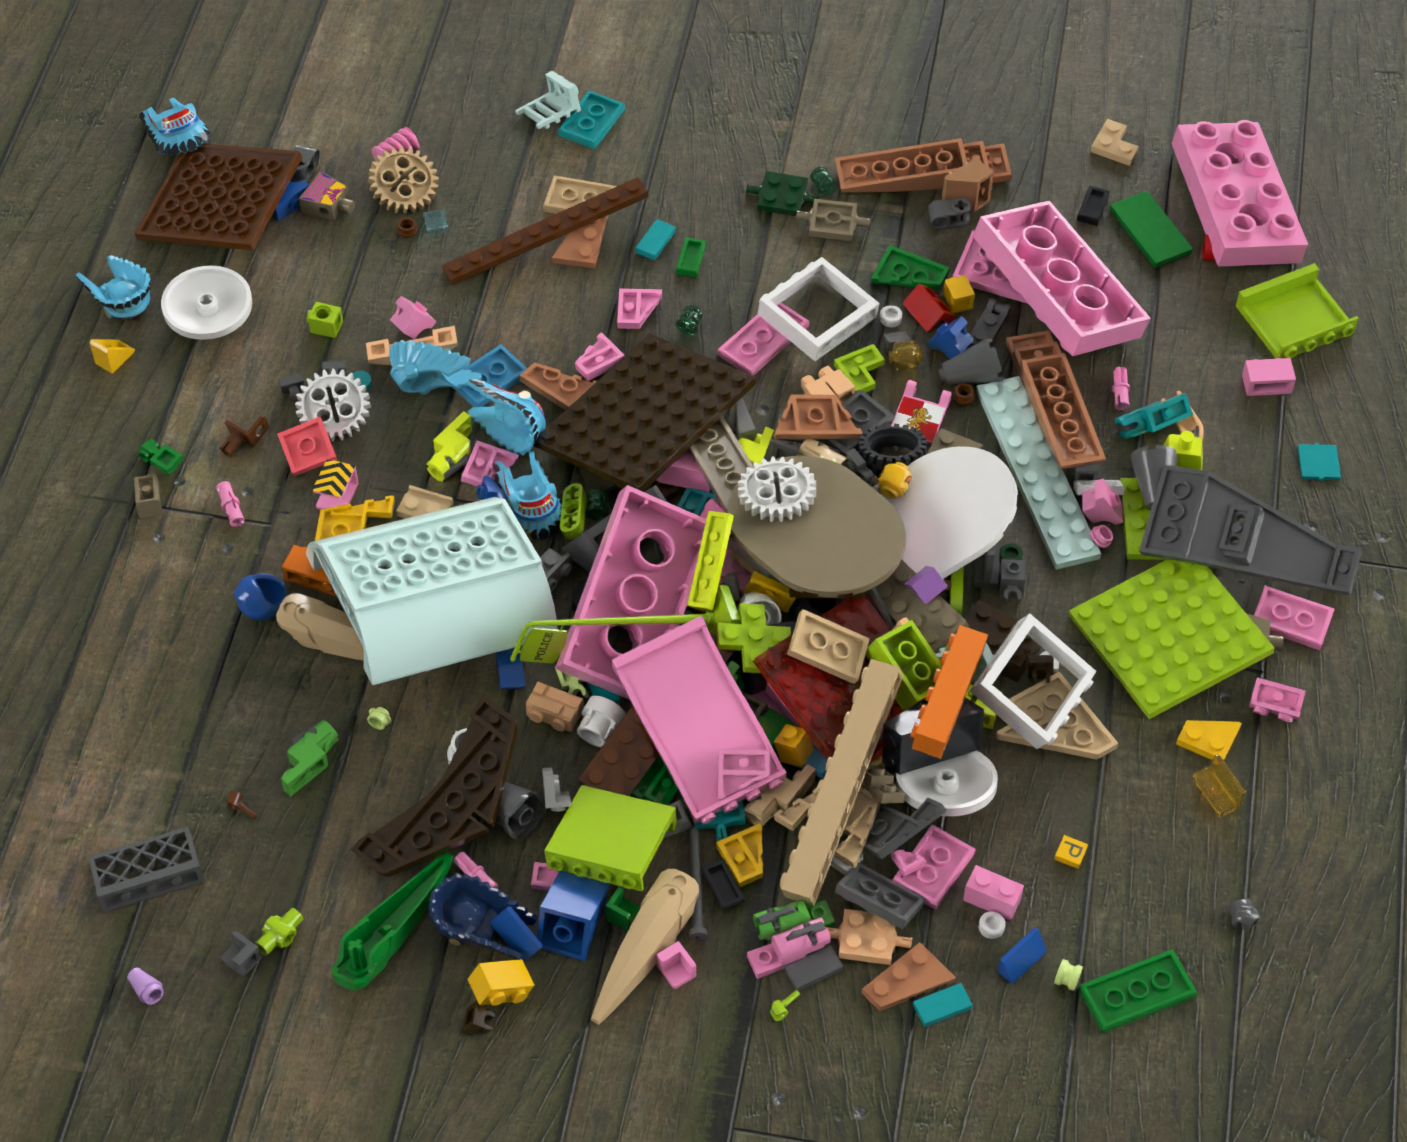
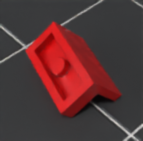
M918 284L903 302L905 308L927 332H931L940 320L951 323L956 317L930 287Z

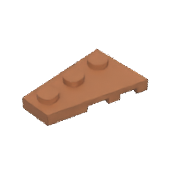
M608 216L568 233L552 256V263L595 269Z
M535 362L520 374V382L564 410L569 408L597 382L595 380L593 382L582 380V376L575 374L573 377L561 374L558 369Z
M919 942L862 989V994L879 1011H883L909 1001V998L921 993L927 994L946 984L948 986L956 983V977Z

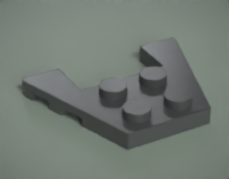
M927 798L911 816L886 806V803H881L863 850L883 859L943 815L947 810L942 803Z

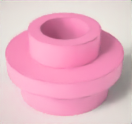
M1105 525L1095 526L1090 532L1093 542L1101 548H1107L1113 540L1112 531Z

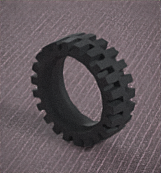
M895 423L894 426H890V424H885V427L877 425L876 429L870 428L868 432L862 433V436L859 438L858 453L866 462V467L873 472L874 476H878L888 464L900 462L908 466L915 460L927 455V440L920 430L916 431L914 427L909 429L908 425H903L902 427ZM884 446H901L912 450V452L900 456H886L878 454L873 450Z

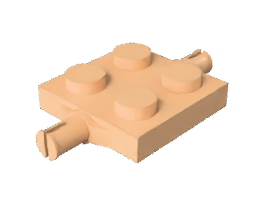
M844 909L843 922L839 929L825 927L829 931L830 938L838 939L840 946L838 958L891 965L895 946L911 949L912 938L897 936L895 926L876 914L865 911Z

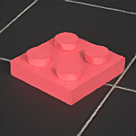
M321 417L277 434L294 477L323 466L327 459L338 460Z

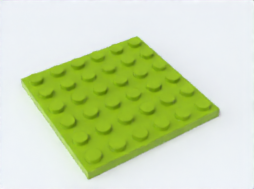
M1167 559L1069 610V617L1148 719L1159 715L1274 653V646L1212 571L1203 565Z

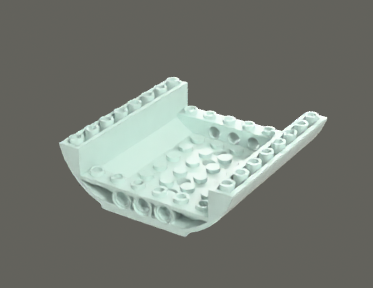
M492 497L313 541L307 546L306 556L313 570L324 569L364 647V670L372 685L514 648L523 627L527 623L557 620L552 594L542 567V561L505 499L501 500L500 498ZM478 543L481 546H474L472 544ZM451 549H455V550H457L458 552H452V551H450V550H451ZM386 566L389 569H381L380 567ZM532 626L527 630L526 635H528L532 628L558 630V626Z

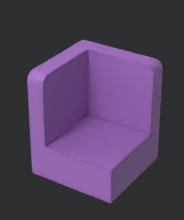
M925 566L905 583V586L913 589L924 604L929 603L948 587L935 568Z

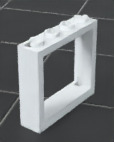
M821 257L817 261L809 263L801 272H796L785 283H780L769 294H764L759 300L758 315L811 359L816 361L873 321L877 316L879 302ZM817 277H820L858 309L815 338L777 305Z
M1028 614L1014 626L974 683L970 692L1032 746L1038 749L1045 744L1050 745L1056 739L1057 734L1055 732L1057 729L1066 724L1070 718L1068 716L1070 710L1075 709L1081 702L1080 695L1082 692H1086L1093 684L1091 679L1096 670L1035 617ZM1026 635L1030 636L1078 678L1045 729H1042L992 685Z

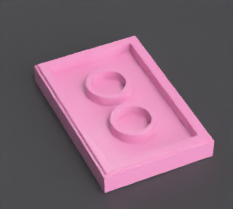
M1264 586L1254 616L1271 622L1270 634L1282 636L1293 642L1320 650L1334 608Z
M931 824L912 851V853H918L927 861L926 866L906 876H903L899 870L892 881L926 898L924 904L936 910L975 854L976 849Z

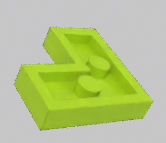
M872 344L834 359V366L837 370L840 369L855 386V393L860 389L866 393L874 390L876 387V382L868 371L883 366L885 359L876 346Z

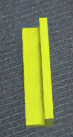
M708 511L687 606L700 612L706 613L708 610L713 611L734 517L730 513Z

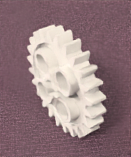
M332 369L329 375L323 370V376L321 377L314 373V381L307 378L308 387L300 386L304 394L299 393L296 395L298 400H300L295 403L296 408L300 409L296 411L297 417L301 418L299 420L300 424L324 415L330 416L323 423L332 442H334L335 436H339L341 441H343L344 434L346 433L349 437H352L351 430L353 429L359 432L358 424H366L363 417L370 416L369 411L366 409L371 408L370 402L367 401L370 399L369 393H365L367 389L365 385H361L360 378L354 380L353 373L346 377L343 369L339 375L336 374L335 369ZM328 387L332 390L339 423H336L327 392ZM340 389L347 390L343 395L336 394ZM317 395H324L322 400H314ZM348 409L352 410V413L350 415H342L343 411Z
M772 457L771 462H767L763 458L761 465L754 462L753 469L747 467L746 474H741V480L738 481V497L740 498V504L745 505V511L752 510V516L760 514V520L769 516L770 522H773L774 518L778 517L780 522H783L784 516L792 520V514L795 513L801 516V509L808 511L809 505L814 504L816 480H814L813 473L809 474V467L802 469V462L794 465L793 458L788 462H785L784 457H781L780 461H776ZM774 475L778 476L780 504L776 500Z

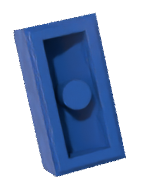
M510 906L490 922L507 945L522 954L520 959L523 961L543 947L541 942Z
M1033 928L1000 959L998 973L1010 983L1017 981L1046 953V946L1039 929Z

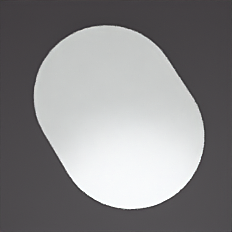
M950 447L924 455L907 466L909 468L908 471L912 475V482L904 496L892 499L881 494L896 508L905 526L906 545L901 559L916 573L925 566L934 567L941 578L944 579L990 550L1004 536L1003 532L1012 523L1017 510L1018 490L1009 468L994 454L974 447Z

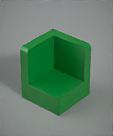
M618 887L606 904V920L628 932L641 908L625 899L624 889Z

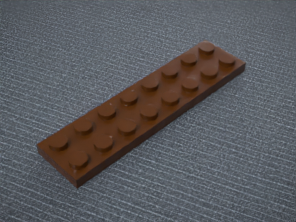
M709 632L717 647L716 636ZM718 649L725 663L735 651ZM633 705L578 779V782L582 785L630 796L659 756V752Z

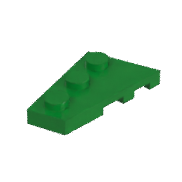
M889 245L871 277V283L916 287L918 284H922L931 289H941L950 273V268Z

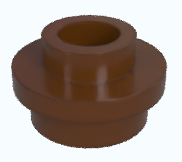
M402 218L396 226L397 234L403 238L413 237L418 232V225L412 218Z
M962 383L953 390L952 398L960 405H968L974 401L975 391L971 385Z

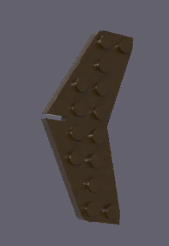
M483 696L476 704L470 716L472 720L443 778L432 791L375 833L369 832L350 849L380 875L390 877L490 833L487 827L475 819L476 815L494 828L518 724L513 716L487 697Z

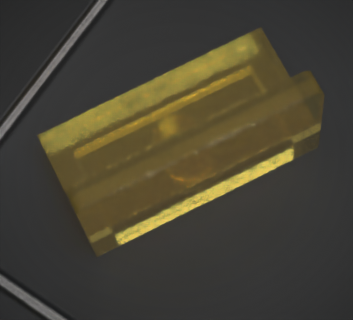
M1217 754L1213 757L1211 766L1195 772L1192 779L1219 817H1222L1241 808L1246 791L1221 756Z

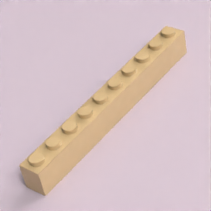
M871 659L869 666L863 669L861 675L862 684L860 689H856L852 699L854 704L851 711H848L844 718L843 724L845 727L842 734H838L835 740L836 750L833 757L830 756L827 760V772L824 780L821 779L818 783L816 791L818 795L815 803L812 802L809 806L807 813L809 818L806 826H802L798 835L799 844L797 849H793L790 854V866L787 873L784 872L781 877L780 887L786 898L795 901L803 900L805 904L814 906L884 728V723L887 720L903 679L900 667Z

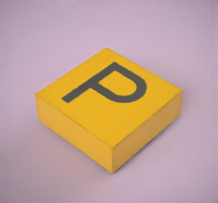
M1064 835L1054 860L1079 869L1088 844Z

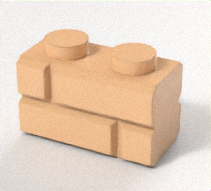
M537 682L533 692L526 701V715L532 721L537 723L543 721L551 724L557 731L566 730L573 732L584 709L583 698L541 682Z

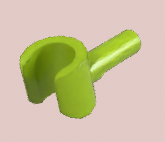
M795 990L782 1001L776 1000L773 1002L770 1014L775 1021H780L788 1015L785 1007L800 995L799 991Z

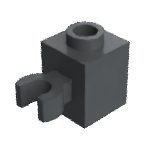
M1001 559L999 595H1003L1004 604H1007L1008 597L1013 596L1017 599V605H1020L1026 581L1025 560Z

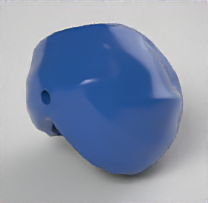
M260 573L247 575L242 578L233 595L236 598L240 611L246 617L255 621H266L276 616L281 603L286 597V589L282 581L276 576Z

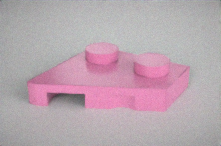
M619 289L617 328L640 329L662 299V290Z
M477 441L464 469L461 481L476 487L481 485L484 476H489L494 481L496 472L494 471L493 464L500 461L506 467L511 468L518 462L519 455Z

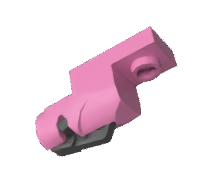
M818 918L773 935L771 944L747 952V958L756 978L758 979L783 970L785 966L806 957V954L819 950L830 943V934L823 925L824 920Z

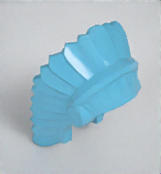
M401 340L400 343L394 342V345L390 346L389 357L392 365L390 375L404 392H419L421 395H426L430 390L439 387L459 389L462 386H468L469 379L481 380L482 378L480 373L463 370L469 366L471 358L460 356L459 352L451 353L449 349L443 350L440 346H434L432 343L425 345L422 341L415 343L413 340L408 342Z

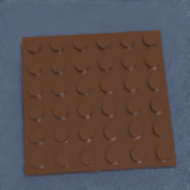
M203 143L192 152H181L134 234L137 240L254 250L303 157L300 151Z

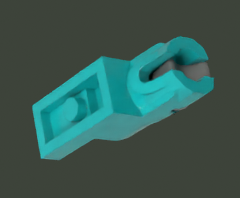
M1182 393L1163 402L1157 401L1115 418L1114 421L1115 425L1118 426L1119 436L1126 440L1147 431L1155 432L1192 416L1193 412L1187 395Z

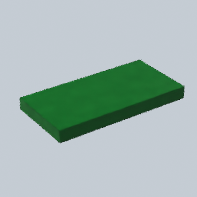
M1148 191L1110 205L1109 210L1154 268L1192 254L1193 248Z
M1173 949L1085 982L1078 987L1102 1034L1193 999L1198 994Z

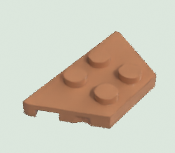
M790 395L774 434V439H859L862 436V430L860 428L857 429L852 423V416L842 407V403L836 395Z

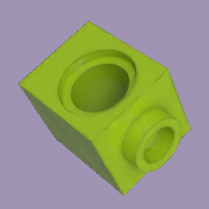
M315 302L312 310L308 311L306 318L307 323H309L310 333L336 338L343 324L341 307Z

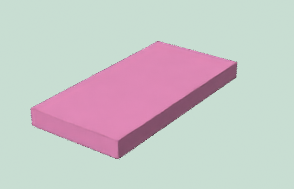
M783 303L777 305L804 329L809 327V320ZM757 314L717 349V355L738 370L754 376L789 345L791 341Z

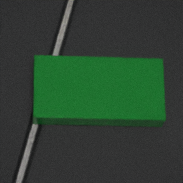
M685 237L676 266L677 275L698 277L707 241Z

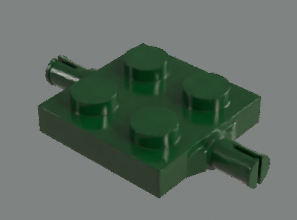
M766 171L760 186L747 184L746 193L757 194L759 197L757 210L796 216L797 210L801 211L805 203L814 204V199H819V196L807 194L808 178Z

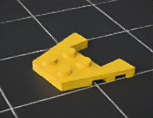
M386 496L385 500L375 502L374 499L366 500L364 504L355 506L345 504L321 509L315 541L365 529L367 517L392 518L395 503L394 496Z

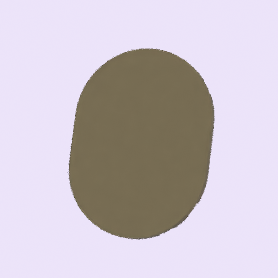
M814 456L784 457L785 462L793 458L794 465L802 462V469L809 467V474L813 473L814 480H816V497L814 498V504L809 505L808 511L801 509V516L795 513L792 514V520L784 516L783 522H780L778 517H775L773 522H770L769 516L760 520V514L752 516V510L745 511V505L740 504V498L738 497V483L735 485L727 506V513L734 515L731 527L733 538L746 553L776 579L796 591L818 594V597H837L838 595L853 593V595L859 594L881 584L900 564L906 545V531L900 514L886 498L854 472L839 463ZM774 475L776 500L780 504L778 476Z

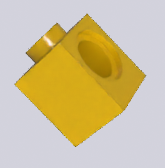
M966 275L946 279L943 295L950 310L953 313L973 309L975 293Z

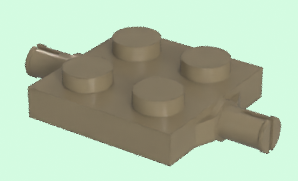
M814 199L810 212L797 210L796 220L809 221V237L852 241L853 233L857 226L870 228L871 218L858 217L857 203Z

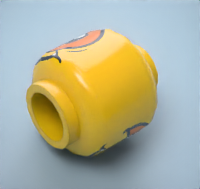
M900 462L886 465L878 479L880 492L892 499L904 496L912 482V475L908 471L909 468Z

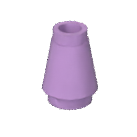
M134 968L129 972L127 979L142 1003L152 1005L162 998L164 990L161 982L140 968Z

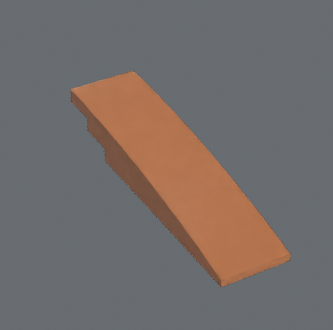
M962 138L835 158L841 192H899L943 189L944 177L974 158L979 159L994 172L993 183L1012 180L1004 143L984 146L983 141L963 144Z
M1050 331L1007 337L1005 344L1016 372L1026 389L1039 426L1060 469L1105 462L1104 452L1065 353H1061L1057 341H1053Z

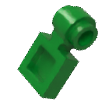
M153 439L145 441L139 447L138 455L146 462L150 460V464L168 476L184 461L182 454L165 444L160 447Z

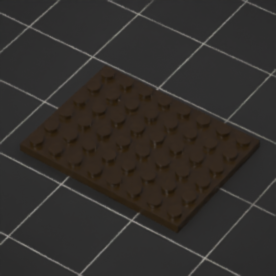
M649 333L624 358L615 364L540 433L535 447L622 487L629 485L644 492L756 384V379L750 374Z

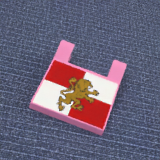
M908 380L891 426H894L895 423L899 424V427L903 425H908L909 429L914 427L916 431L920 430L925 435L927 444L932 445L946 410L950 405L952 393L943 390L939 404L914 397L917 382Z

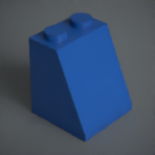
M559 871L540 906L537 939L543 946L541 949L586 961L607 903L609 884Z

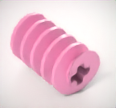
M404 127L398 133H394L391 137L385 139V142H381L378 146L373 147L372 155L376 161L377 155L383 157L384 150L391 154L392 147L399 152L400 146H402L404 152H407L409 147L419 150L420 145L412 130Z

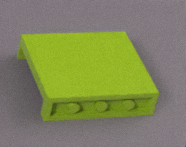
M1315 263L1239 291L1236 302L1237 309L1275 358H1293L1300 353L1310 352L1321 345L1330 344L1339 338L1349 337L1355 332L1359 318L1356 316L1349 319L1317 279L1319 268Z
M581 785L571 806H569L544 850L547 868L598 880L603 883L622 886L627 889L643 891L642 878L666 832H674L678 825L676 808Z

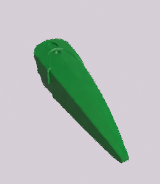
M445 853L435 859L369 914L360 919L358 924L342 936L340 948L338 949V959L331 970L333 979L337 984L351 991L360 990L366 987L386 967L389 959L405 942L429 908L431 893L437 888L438 884L443 882L454 860L453 855Z

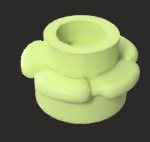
M377 707L369 710L367 721L372 727L382 730L391 723V718L385 708Z

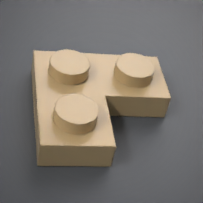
M1107 119L1093 142L1090 152L1130 166L1138 153L1139 146L1121 140L1126 132L1127 125Z

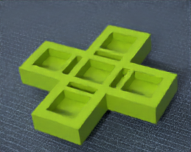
M740 603L738 612L741 620L739 624L717 623V649L742 651L743 672L768 674L770 669L769 652H788L791 642V628L766 626L765 605Z

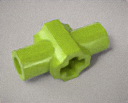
M291 908L282 918L278 915L271 916L262 928L263 936L255 942L259 952L266 956L276 946H279L281 949L283 947L287 948L297 934L295 928L303 921L301 913L295 908Z

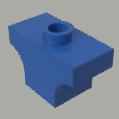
M306 181L289 182L272 214L273 218L278 222L300 208L299 198L309 186Z
M961 316L950 324L947 322L943 323L936 330L937 333L927 342V345L932 350L943 352L950 359L963 352L974 339L967 332L966 324L968 322Z

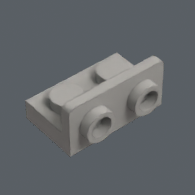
M549 548L540 559L550 591L552 592L556 588L557 583L571 572L572 560L571 554L568 552L561 556Z
M552 767L542 768L545 807L551 808V811L566 810V807L571 806L569 791L560 792L558 774L553 775Z

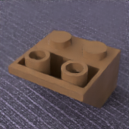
M977 158L964 163L959 169L948 173L944 177L942 200L965 198L971 204L969 212L977 211L990 202L994 172Z

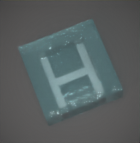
M444 209L423 212L427 233L448 230Z

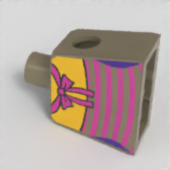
M321 171L299 198L302 214L328 220H335L341 211L351 214L355 209V202L349 200L347 186Z

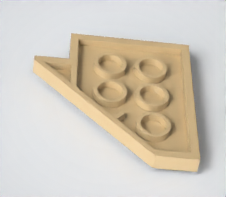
M1058 672L1051 676L1050 683H1046L1045 679L1009 700L1042 729H1045L1073 687ZM1081 700L1079 705L1068 713L1070 718L1066 724L1055 732L1057 737L1053 743L1040 747L1042 749L1097 760L1117 749L1118 742L1087 704ZM1009 725L996 732L995 737L997 740L1032 746Z

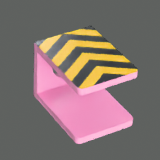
M330 459L326 460L313 487L314 493L321 494L316 504L317 509L321 510L350 504L359 484L355 465Z

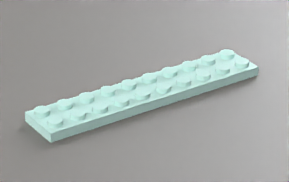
M1020 376L1003 379V381L977 385L976 393L1055 570L1100 559L1101 552L1091 538V530L1067 478L1056 462L1043 435Z

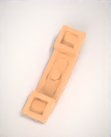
M455 326L432 330L433 336L413 340L415 343L422 341L425 345L432 343L434 346H440L443 350H452L458 346ZM388 339L366 343L369 363L391 365L389 351L390 346L394 344H389Z

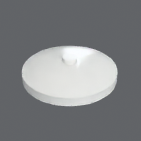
M201 266L181 273L167 285L162 295L161 307L166 323L178 334L199 340L214 339L235 331L246 321L252 309V295L248 283L237 272L220 266Z
M978 751L899 775L896 773V787L905 793L904 800L908 804L918 809L927 798L942 803L947 810L941 816H961L976 812L990 803L997 790V771L993 763Z

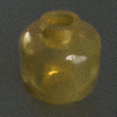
M914 340L895 342L893 349L889 351L890 364H894L899 371L918 368L919 363L923 362L921 345L917 344Z

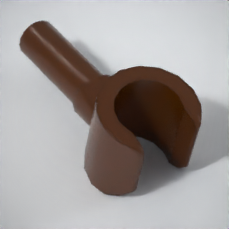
M231 790L227 796V807L230 810L238 809L252 819H255L258 814L240 803L243 796L239 792Z

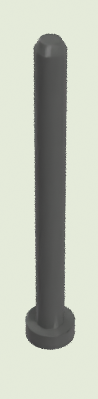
M691 828L689 830L690 876L699 885V896L695 903L694 913L692 914L693 928L689 930V939L701 942L706 940L708 935L707 929L703 928L699 831L696 828Z

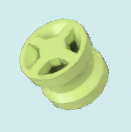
M1063 959L1054 984H1064L1068 986L1069 990L1074 991L1081 976L1083 966H1073L1069 964L1068 960Z

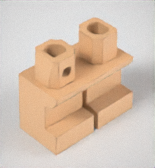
M826 366L819 371V379L814 380L811 375L801 379L804 395H836L841 403H843L855 394V386L840 369L833 371L829 366Z

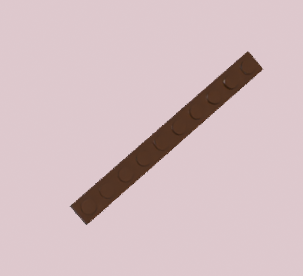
M639 177L443 264L442 269L451 285H455L649 197L648 191Z

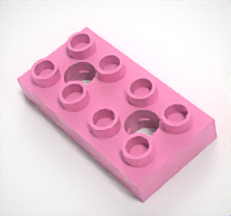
M1241 120L1237 123L1212 124L1202 121L1197 124L1178 125L1171 144L1205 234L1209 235L1212 252L1218 267L1301 263L1308 247V242L1259 123Z
M1050 201L980 217L973 238L983 248L987 258L995 263L1008 278L1011 287L1019 292L1033 308L1036 317L1044 322L1058 338L1061 347L1072 356L1142 337L1151 318Z
M629 485L624 487L618 494L573 619L684 615L689 600L706 519ZM645 538L657 541L661 552L664 554L663 561L657 565L647 562L641 555L640 541ZM680 624L571 625L565 646L560 653L555 669L627 699L629 697L618 675H616L612 668V659L622 654L616 652L610 646L608 630L614 626L626 629L633 642L632 649L680 626Z

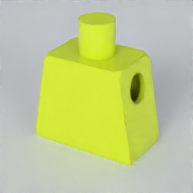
M1183 431L1181 435L1170 434L1164 446H1170L1176 450L1178 455L1177 467L1202 470V439L1195 437L1190 431Z

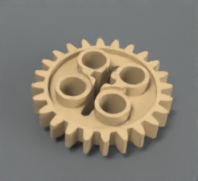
M400 146L399 152L392 147L391 154L384 150L383 157L377 155L376 162L373 161L372 169H369L368 175L370 177L368 178V183L371 184L369 190L376 191L373 198H381L379 205L387 203V210L393 206L395 207V213L399 209H403L404 214H406L407 209H411L415 213L416 207L423 210L424 204H430L438 189L439 177L435 176L437 169H431L433 162L426 163L427 155L419 157L420 151L418 150L413 154L411 147H409L407 152H404L402 146ZM402 164L407 168H400L398 165ZM384 178H389L392 182H387ZM419 178L423 182H417L414 179ZM400 192H406L409 196H403Z

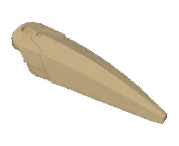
M299 593L290 594L285 597L276 614L278 625L289 632L302 646L322 650L323 653L364 661V647L345 612L331 607L323 601Z
M667 869L660 873L643 899L640 906L641 909L616 954L600 992L591 1021L598 1025L604 1021L657 964V954L675 943L676 937L694 913L695 903L699 896V885L694 878L677 869Z

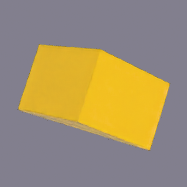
M91 339L90 341L95 364L112 374L135 351L134 348L118 339Z

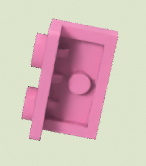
M1257 678L1249 707L1254 708V713L1268 716V713L1278 715V719L1282 721L1292 722L1293 719L1298 720L1300 717L1306 691Z

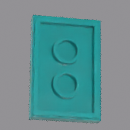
M588 90L579 102L581 111L576 112L574 110L570 113L571 116L558 129V136L595 150L625 111V104Z

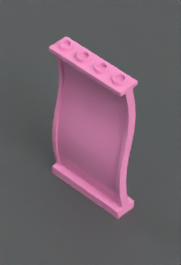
M702 615L612 659V668L616 675H618L636 713L670 772L695 824L699 822L706 824L716 818L715 814L723 810L725 813L730 812L739 806L738 802L744 799L751 801L761 795L760 791L768 787L772 790L784 783L786 771L783 769L760 723L722 659ZM718 749L770 750V776L722 799H717Z

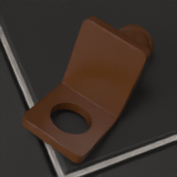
M261 415L248 432L226 420L225 425L231 435L219 449L225 455L231 457L242 442H246L254 447L269 429L266 418ZM262 424L261 430L256 434L257 428Z

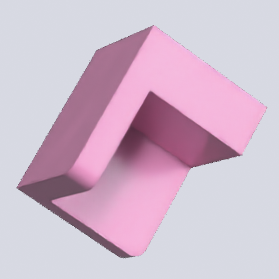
M679 941L657 954V967L673 989H677L696 977V964Z

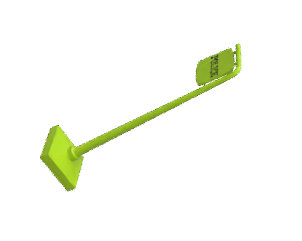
M719 585L713 611L708 610L705 614L529 622L523 627L510 660L515 661L517 654L520 653V661L555 663L567 640L568 633L566 630H562L564 625L685 624L702 615L708 631L716 636L717 623L739 624L741 619L729 586ZM562 625L560 630L532 628L528 635H526L527 630L532 626ZM524 637H526V639H525V641H524V643H523V646H522V648H521V651H519V649H520V647H521V644H522V642H523V639H524Z

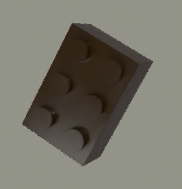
M980 600L977 601L965 619L969 625L967 628L988 634L986 642L992 655H995L1019 621ZM1026 635L1000 674L1018 683L1028 667L1029 655H1036L1040 645L1030 636Z

